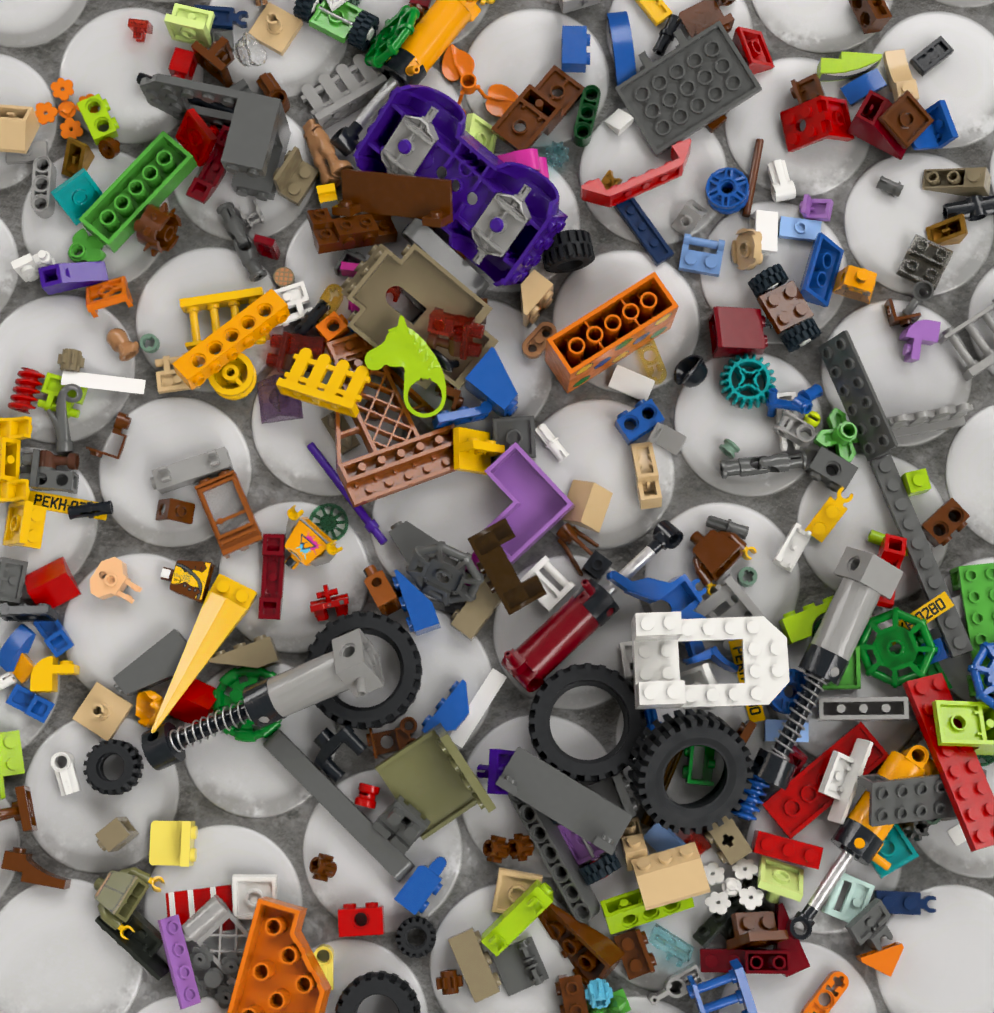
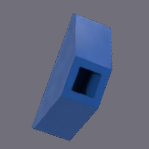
M463 679L460 683L456 681L449 689L451 694L447 699L442 698L435 707L437 712L433 716L429 714L421 725L424 726L422 729L424 733L439 723L442 724L446 732L456 731L469 715L467 684Z

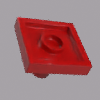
M191 108L186 111L175 138L184 149L193 155L198 167L205 165L218 139L219 130L215 125L208 127L196 110Z

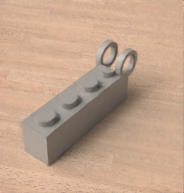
M908 697L820 698L817 700L818 721L917 720L916 716L909 715L908 704L910 702Z

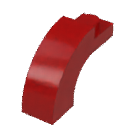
M886 533L877 556L900 569L906 553L907 538ZM895 591L891 599L880 596L877 606L892 609Z

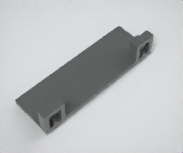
M847 330L842 331L818 347V350L848 418L857 428V438L866 459L871 461L890 454L889 450L897 447L898 442Z
M517 747L495 784L611 856L615 852L617 843L632 819L631 814L521 747Z
M879 774L858 776V785L865 788L867 792H870L869 825L872 827L956 817L939 774L892 780Z

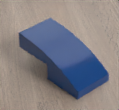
M876 68L840 89L852 107L866 98L870 90L877 93L888 85Z
M58 618L56 621L33 622L56 658L75 646Z
M21 624L16 628L0 650V666L6 672H14L21 653H29L36 634L25 624Z
M18 683L5 702L42 723L46 721L55 705L39 694L30 692L28 688Z

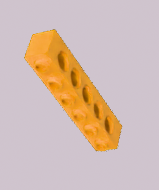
M270 289L172 363L176 374L191 390L201 386L207 378L218 373L224 365L235 360L245 349L251 348L262 336L268 335L274 327L285 322L290 316L287 303L273 289Z

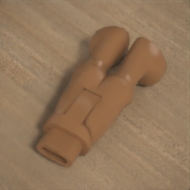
M310 119L303 126L304 138L306 139L314 165L319 170L320 181L322 185L334 183L337 188L341 184L339 178L341 177V170H354L349 161L337 158L335 147L330 142L331 139L320 124L316 123L315 119Z

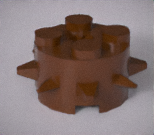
M166 202L161 207L152 204L147 205L145 212L140 219L135 221L133 227L134 231H136L138 242L145 246L143 251L145 252L150 248L153 257L158 252L170 251L179 238L176 233L178 226L181 227L182 225L181 218L174 214L175 208L171 211L168 210Z

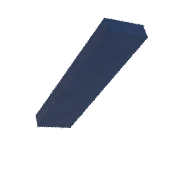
M634 197L613 206L656 266L674 256V252Z

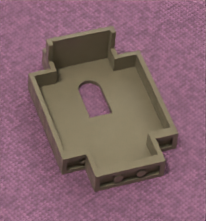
M382 243L379 246L375 244L368 252V255H370L369 259L366 262L361 261L354 269L357 272L352 279L348 277L341 285L343 288L341 293L360 308L359 312L354 310L348 317L350 323L347 326L374 348L381 345L389 333L388 329L398 325L401 315L386 301V292L393 286L403 288L427 308L414 325L404 317L407 327L415 331L426 343L430 331L438 333L439 338L449 339V336L454 334L467 338L464 357H453L449 354L448 349L436 347V350L447 359L459 360V367L453 368L452 372L442 368L445 379L459 390L465 383L466 376L491 347L494 348L499 342L480 326L493 308L415 243L412 246L408 244L401 252V255H403L402 259L398 258ZM421 378L416 383L426 390L433 381L430 378L429 380H422Z

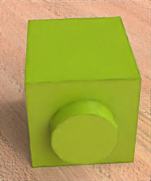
M926 468L907 472L901 476L909 497L924 494L932 489Z

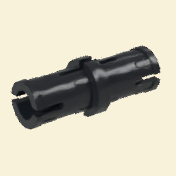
M670 14L665 27L660 30L658 41L652 49L655 54L664 56L668 45L674 40L673 32L677 30L682 21L677 15Z
M320 299L311 311H307L304 314L305 317L294 327L295 332L298 330L296 333L298 336L303 338L313 326L320 322L321 317L330 310V306L327 305L326 301Z
M111 500L99 503L90 501L84 505L68 506L70 520L83 517L91 519L97 515L113 514Z

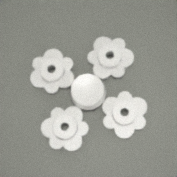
M742 858L737 861L732 867L736 878H727L726 880H724L723 875L725 872L724 868L719 867L716 862L703 866L709 885L713 886L716 883H722L723 892H712L711 897L705 899V905L709 907L711 913L725 914L727 908L731 906L728 896L736 897L739 895V903L745 905L747 910H754L756 906L760 907L762 905L763 891L756 890L754 886L742 889V884L739 881L743 879L751 880L753 875L758 873V867L754 865L752 859L746 860Z

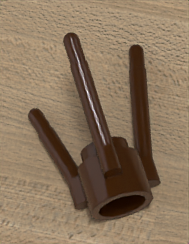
M566 523L556 533L559 537L557 542L563 547L579 576H583L578 563L566 543L570 545L575 541L589 555H592L593 552L578 539V536L596 548L599 547V544L579 531L575 526L572 527L569 523Z

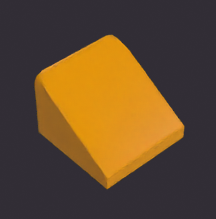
M21 653L12 673L23 684L31 677L35 664L25 653Z

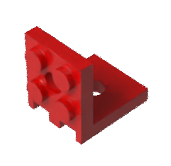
M820 95L780 112L788 152L797 151L824 139L847 142L855 139L854 135L847 132L851 119L847 101L844 99ZM805 120L806 127L801 131L800 123Z

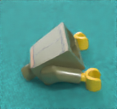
M136 867L122 869L119 872L112 870L105 879L100 877L94 883V889L97 890L94 898L99 902L97 908L101 919L114 930L118 929L120 936L125 940L130 939L124 936V931L130 929L135 933V930L131 926H124L122 922L127 923L149 888L147 883L152 885V889L155 892H161V888L154 886L156 882L159 881L165 884L161 876L152 878L150 877L151 874Z

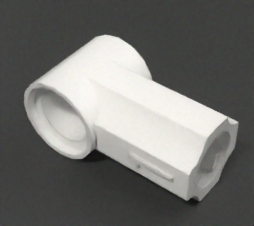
M779 159L769 163L767 169L772 184L771 195L773 201L776 203L795 199V185L789 178L785 160Z
M70 752L54 754L50 762L56 774L61 796L80 791L81 787L74 766V756ZM60 756H65L67 759V765L64 768L58 764Z

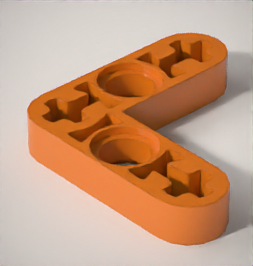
M832 971L800 1013H829L849 985L848 977L840 971ZM841 976L842 978L840 981L843 984L841 986L836 985L833 990L837 992L834 996V994L831 991L825 989V987L828 985L830 988H832L835 984L833 978H839ZM821 993H828L830 996V1002L825 1006L820 1005L818 1001Z

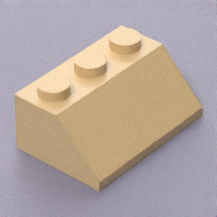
M695 842L631 860L646 911L711 892Z

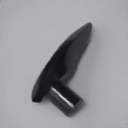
M431 349L443 369L452 372L453 368L459 367V360H449L436 349Z

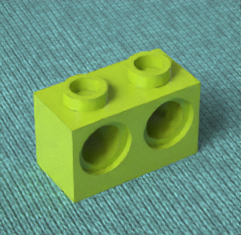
M100 94L77 102V106L96 145L106 137H118L117 129H119V125L115 117L111 118L108 113L111 108L106 98L102 100ZM94 106L100 107V111H99V112H97V113H91V112H90V110H91L92 107H94ZM103 124L109 126L108 130L104 132L99 131V127Z

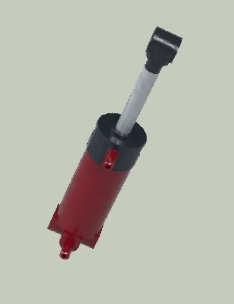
M668 520L661 521L654 529L652 536L654 540L618 573L630 580L662 549L666 550L667 548H676L683 540V533ZM591 578L589 580L583 579L581 581L582 587L516 650L512 648L504 653L501 662L502 666L528 692L536 691L544 684L543 679L620 609L612 598V595L620 589L610 581L602 587Z

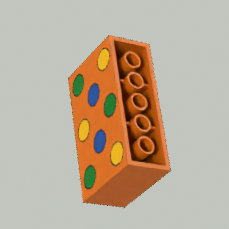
M653 272L548 338L544 360L568 394L671 329L679 306L657 274Z

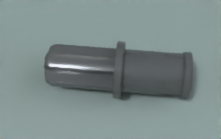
M711 515L708 516L706 521L707 527L719 531L734 532L741 539L745 540L748 535V526L732 522L731 519L727 521Z

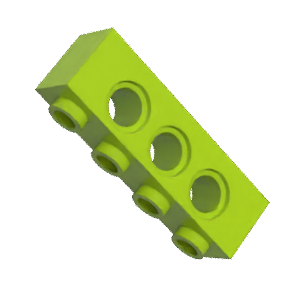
M639 889L600 901L610 935L695 907L693 898H688L646 911Z

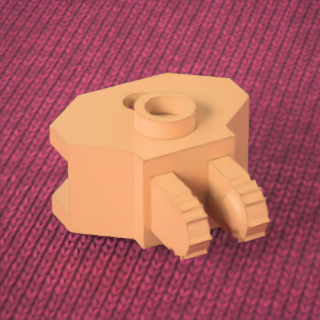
M116 557L101 561L90 578L91 594L102 600L117 596L133 604V597L123 593L127 586H130L131 589L139 593L142 590L141 587L131 582V579L128 578L127 564Z

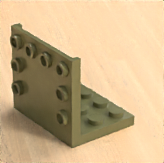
M441 723L375 766V769L395 799L401 795L405 799L403 802L407 806L411 804L421 813L420 817L423 820L427 818L431 821L427 829L420 835L422 840L476 804L479 805L481 810L486 808L489 813L496 809V806Z

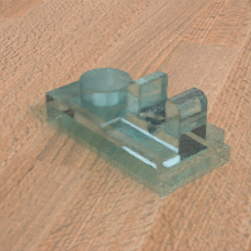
M657 923L653 927L648 939L654 947L667 953L666 960L669 961L671 957H676L678 959L677 967H681L683 963L689 962L694 947Z

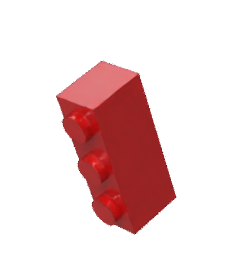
M758 830L754 831L751 844L753 853L819 870L823 852L822 847Z

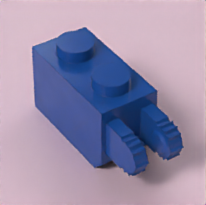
M437 857L429 867L426 865L418 866L394 900L412 914L416 915L418 911L422 914L430 904L427 901L431 893L436 895L443 886L440 883L443 878L439 875L447 865L445 857Z

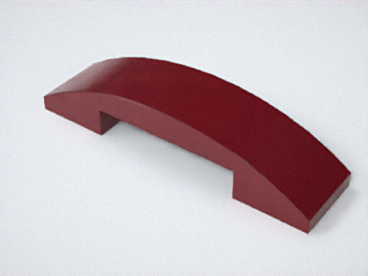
M223 125L217 136L218 139L198 178L195 177L186 192V196L205 204L222 181L227 171L221 163V158L230 127Z
M263 534V568L258 619L280 620L285 575V534Z

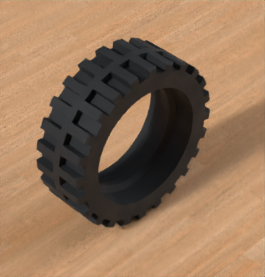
M355 611L347 616L344 614L338 616L339 619L325 624L326 628L321 633L318 631L315 635V641L308 647L309 654L307 659L305 658V662L333 651V639L358 628L364 634L374 635L388 642L399 658L400 679L394 692L385 701L371 707H355L334 696L315 704L325 716L343 726L349 725L352 729H377L396 721L414 703L417 692L421 687V676L423 675L421 656L411 635L397 621H393L384 614L379 615L372 611H367V613Z
M591 663L570 665L565 669L558 670L544 681V684L535 694L529 711L528 729L531 743L538 757L579 782L603 780L618 774L627 767L629 759H634V756L631 754L632 748H640L636 740L638 737L645 739L643 731L647 726V719H645L644 715L645 709H635V692L631 682L619 675L620 672L616 670H610L605 665H592ZM594 686L603 689L617 701L621 708L624 721L622 736L615 748L601 758L593 760L574 758L562 751L553 739L550 729V716L553 706L560 696L572 688Z

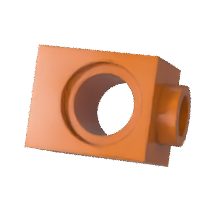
M335 311L315 326L318 334L326 343L342 338L349 333L348 320L342 314L338 315ZM333 324L339 325L336 331H330L329 327Z

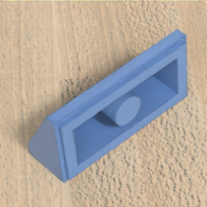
M654 823L643 836L644 840L657 852L686 844L670 828L665 829L659 823Z

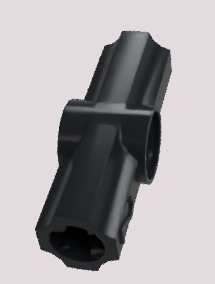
M975 195L966 198L964 201L944 204L943 218L946 220L959 214H964L965 220L977 221L988 215H994V196L982 197V195Z

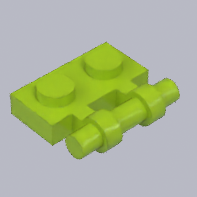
M47 372L41 392L48 395L47 400L39 399L37 407L43 408L46 412L48 409L56 412V398L62 387L66 386L61 385L62 376ZM80 387L83 395L80 401L75 403L83 405L88 388ZM70 390L67 395L74 398L77 393L75 390ZM66 401L68 418H78L80 410L73 409L74 403Z

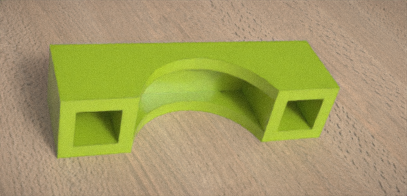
M834 595L822 599L823 604L818 606L815 603H811L802 607L804 611L797 614L795 610L783 614L784 618L778 622L783 634L787 637L788 645L812 636L814 621L819 615L826 613Z

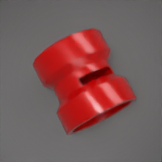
M359 783V795L355 798L354 804L375 809L377 803L375 798L380 792V787Z

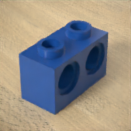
M643 399L634 405L635 409L630 412L625 410L617 416L615 427L627 445L651 432L657 422L664 423L665 418L652 399L648 401ZM649 411L653 417L645 419L642 416V412ZM632 422L635 428L628 430L625 428L624 423Z

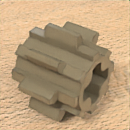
M65 348L62 354H58L57 364H60L61 371L80 372V368H84L85 358H83L81 351Z

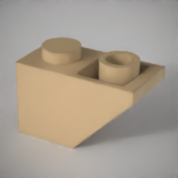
M638 817L631 819L620 838L627 871L633 870L631 860L648 855Z

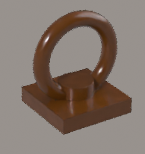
M24 785L15 787L17 801L12 802V807L0 809V821L14 818L16 822L21 821L23 832L37 831L30 787Z

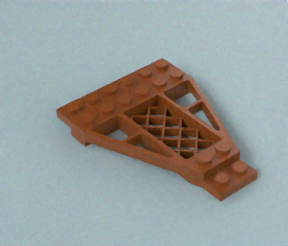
M357 333L327 342L325 346L334 366L340 360H347L350 364V371L353 372L359 366H366L365 356L368 351L374 349L372 345ZM385 365L378 371L368 369L369 377L376 375L381 377L382 381L380 385L371 381L369 384L365 383L360 395L363 399L372 402L370 409L358 405L359 402H356L359 413L356 418L352 417L356 427L341 432L340 413L334 411L336 471L353 508L457 471L454 470L453 428H456L455 425L451 424L419 435L410 416L412 413L406 408L396 387L398 385L404 391V380L388 365ZM346 377L341 387L342 390L346 391L352 378ZM366 386L377 390L375 397L363 393ZM410 388L408 396L418 404V406L412 407L418 412L425 411L426 413L435 410L416 391ZM379 392L390 395L389 403L377 398ZM374 404L386 408L383 415L372 411ZM388 409L399 413L397 421L386 416ZM360 412L367 415L364 421L360 415ZM369 416L381 420L378 427L366 423ZM383 422L395 426L392 433L380 429ZM397 427L408 432L406 439L394 434ZM368 430L375 432L373 440ZM359 434L369 454L342 463L341 439ZM378 434L390 438L387 446L375 441ZM391 440L399 442L397 444L389 446Z

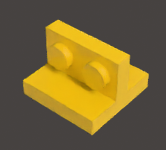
M463 427L453 428L454 470L487 475L485 470L491 465V457L502 455L505 452V445L496 444V441L490 440V432Z
M26 500L10 503L2 545L41 549L47 507L33 505L34 502Z

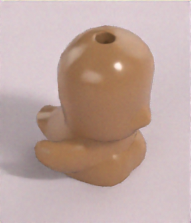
M114 328L108 332L106 340L112 349L119 353L121 361H128L138 354L139 343L137 341H129L123 329Z

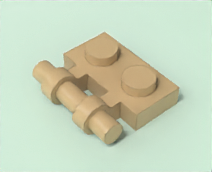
M186 353L176 357L168 355L163 356L161 359H155L156 368L164 367V371L156 372L159 394L191 390L176 374L175 369L171 370L172 363Z

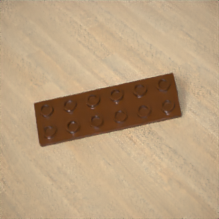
M353 169L341 170L343 200L339 204L332 206V215L351 217L364 212L422 219V226L438 228L453 222L452 181L449 179Z

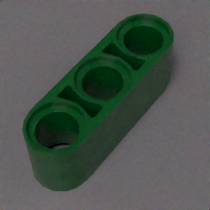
M595 85L586 86L582 92L573 131V142L579 147H585L591 141L601 96L600 89ZM592 95L595 99L590 100L587 96ZM589 114L591 115V117L584 118L582 115ZM584 132L587 136L580 137L578 133Z

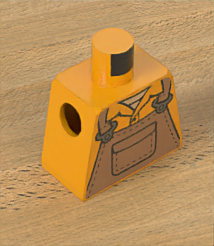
M848 265L838 272L832 293L870 304L877 273Z

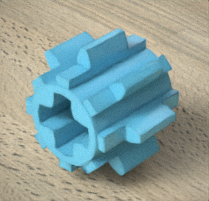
M596 978L595 980H590L589 984H587V989H584L585 999L588 1000L592 1008L601 1009L608 1007V1004L611 1002L610 998H613L612 988L609 987V983H606L605 979Z

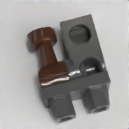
M33 449V453H23L22 465L31 466V473H21L20 479H28L29 487L36 491H58L77 494L79 475L73 471L56 470L57 466L65 465L70 470H78L80 463L79 454L69 453L68 457L40 449Z

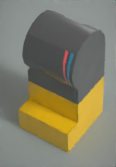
M330 183L316 186L321 208H327L332 219L340 218V216L332 215V206L339 204L335 184Z

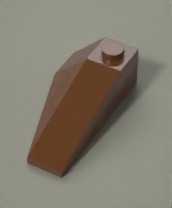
M552 903L538 916L553 940H557L563 949L561 951L563 957H568L574 966L572 970L574 974L581 975L582 983L586 987L590 980H595L596 978L606 979L625 955L611 939L587 924L577 921L572 915Z

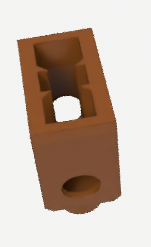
M375 565L366 567L363 572L367 578L363 581L381 614L389 616L401 609V603L383 570L377 571Z

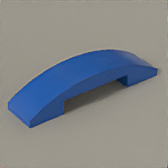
M627 11L607 13L617 86L636 74L634 47Z

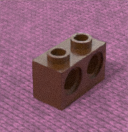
M848 0L864 34L880 32L892 18L885 0Z
M951 498L933 513L921 527L926 539L934 548L940 544L944 546L952 539L951 534L955 530L959 532L968 524L966 520L970 515ZM949 512L955 514L956 522L949 519ZM934 526L941 529V536H937L934 533Z

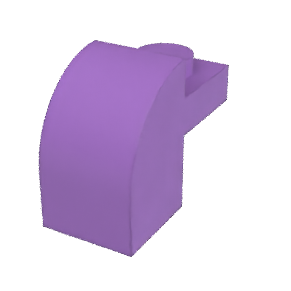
M920 320L903 329L899 340L906 341L903 347L904 362L913 363L919 360L921 344L931 346L938 343L941 322Z

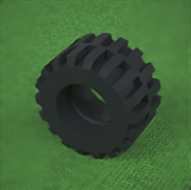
M565 230L556 233L553 237V244L541 254L544 269L551 273L573 272L588 266L595 260L591 236L585 230Z
M108 739V741L99 742V745H94L92 747L93 751L88 752L86 755L88 760L84 761L83 766H86V770H83L84 775H87L88 779L86 781L92 785L91 788L98 790L101 794L120 795L132 790V787L139 783L137 780L142 777L143 774L140 772L141 769H144V764H141L142 756L137 753L139 752L138 749L128 742ZM117 754L124 761V772L120 778L112 781L105 776L103 765L110 755Z

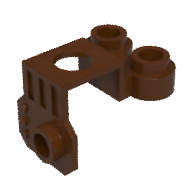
M118 412L112 433L124 437L118 456L86 446V449H89L90 454L102 458L104 454L120 459L128 435L122 434L124 429H129L132 418L122 412Z
M405 717L401 720L400 727L393 730L373 733L372 728H369L370 733L366 734L368 746L373 747L375 759H378L380 754L399 751L414 741L415 738H411V734L417 730V722L412 717ZM407 722H412L413 728L411 730L405 728ZM386 735L391 736L393 745L390 748L382 747V737Z

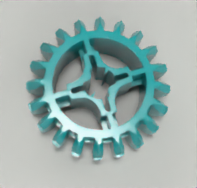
M745 353L743 359L736 355L735 361L730 359L728 361L729 365H724L723 370L725 372L720 374L723 380H720L719 385L726 386L722 388L721 393H728L725 399L729 400L732 398V406L739 402L740 409L745 404L748 410L752 408L753 404L756 408H759L760 402L766 403L769 397V389L776 388L772 384L776 381V378L771 376L774 370H767L770 363L762 364L763 357L755 360L756 355L753 354L751 359H749L748 354ZM741 367H750V368H753V369H755V370L752 371V372H749V371H747V370H745L744 368H741ZM733 372L736 373V378L739 381L735 388L731 380ZM760 375L764 382L763 391L759 389L757 378ZM753 377V379H752L750 385H749V383H748V384L745 383V384L742 386V384H743L745 378H746V380H747V379H751V378ZM742 391H747L751 395L754 394V396H745L740 393Z

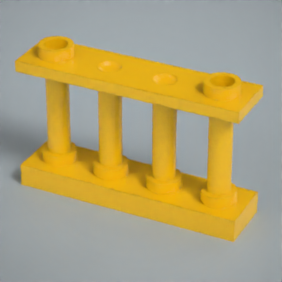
M256 287L179 299L181 309L184 313L189 314L193 342L185 343L187 350H191L203 341L200 337L197 314L199 311H210L213 333L220 328L218 314L220 308H230L231 318L239 313L241 304L250 305L264 295L263 288ZM270 334L262 336L255 344L260 345L271 340Z

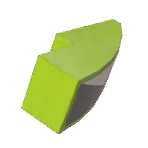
M842 51L838 59L821 58L817 66V75L822 82L853 78L878 67L882 54Z

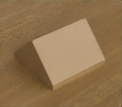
M573 480L567 497L575 507L561 520L599 533L613 493L594 482Z

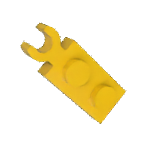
M843 486L838 489L837 498L834 499L830 496L805 528V531H811V536L821 543L848 508L843 504L850 502L853 498V493L847 498L842 497Z

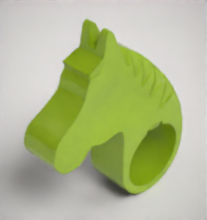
M400 315L398 325L388 329L389 333L385 341L368 351L364 361L367 368L372 371H378L385 365L403 367L405 371L403 397L407 409L418 417H432L442 410L446 401L445 377L440 363L430 347L415 331L407 327L404 317ZM421 378L422 380H429L430 378L431 381L439 386L442 393L439 407L430 413H420L414 410L409 403V390Z

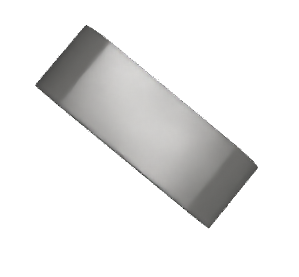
M44 155L36 157L33 162L31 207L40 218L47 219L54 214L55 199L50 192L56 188L57 170L50 158ZM45 165H49L46 170H41ZM47 184L45 189L40 190L43 185ZM42 204H46L45 208L39 209Z

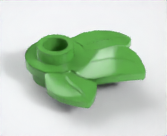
M84 228L75 233L73 244L69 247L68 255L73 262L102 261L106 257L105 252L102 251L104 244L95 236H88Z

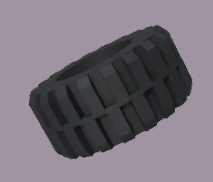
M371 971L365 975H360L349 983L340 995L335 1011L336 1013H357L361 1002L372 995L389 997L396 1004L399 1013H420L421 1006L416 997L415 990L411 989L405 979L402 980L398 977L399 975L389 974L386 971Z

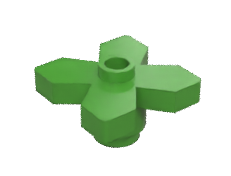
M834 408L826 419L830 429L820 430L813 442L819 447L823 446L824 448L835 446L836 455L851 462L856 455L853 443L859 442L857 428L853 423L847 422L844 412Z

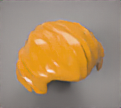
M151 690L139 691L137 693L135 715L140 718L138 720L139 724L152 729L163 703L161 695Z

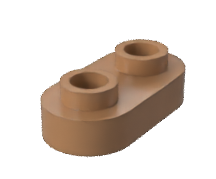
M550 322L540 323L524 340L522 344L523 354L529 359L538 358L546 350L547 339L557 333L556 327ZM547 331L550 333V335L548 337H544L542 333ZM534 346L536 351H529V347Z

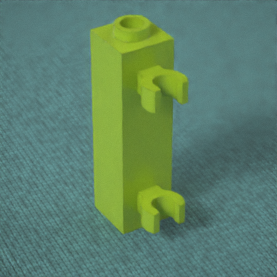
M537 879L482 933L481 942L497 957L553 902L552 888L546 882L542 884Z

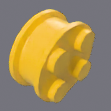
M240 353L235 360L228 362L218 373L211 375L208 379L219 396L228 400H239L248 396L253 391L257 381V373L250 359L245 354Z

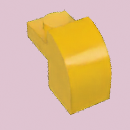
M54 656L41 659L31 672L30 692H58V675H79L80 666L73 664V661H60L58 665V658Z

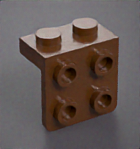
M703 0L681 11L678 16L681 18V23L686 32L692 38L719 20L727 33H729L735 20L731 13L724 16L715 0Z

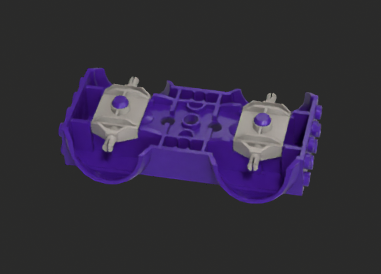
M423 85L397 86L390 92L387 103L378 111V117L375 122L368 127L364 139L357 144L356 151L353 154L356 166L363 171L439 178L437 176L438 168L441 166L445 167L447 175L444 179H449L452 183L454 180H458L460 183L458 191L455 192L452 188L453 222L442 227L449 234V246L462 252L466 258L484 271L495 282L493 284L496 287L521 284L530 274L531 268L541 261V254L544 250H547L553 244V237L556 233L561 232L566 225L565 221L568 216L559 209L560 196L557 188L547 177L529 166L515 162L504 163L465 130L466 114L464 110L448 95ZM471 192L477 195V202L474 205L469 204L467 201V197Z

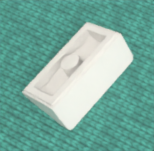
M617 365L608 387L640 401L643 399L647 401L655 380Z

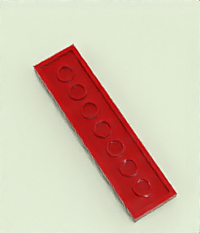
M939 673L906 681L902 685L970 851L974 852L994 846V795L974 748L968 746H938L932 703L935 700L954 701L943 674ZM953 719L954 725L957 728H962V723L958 719Z

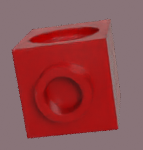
M175 47L168 68L171 76L188 80L193 79L198 64L194 52Z

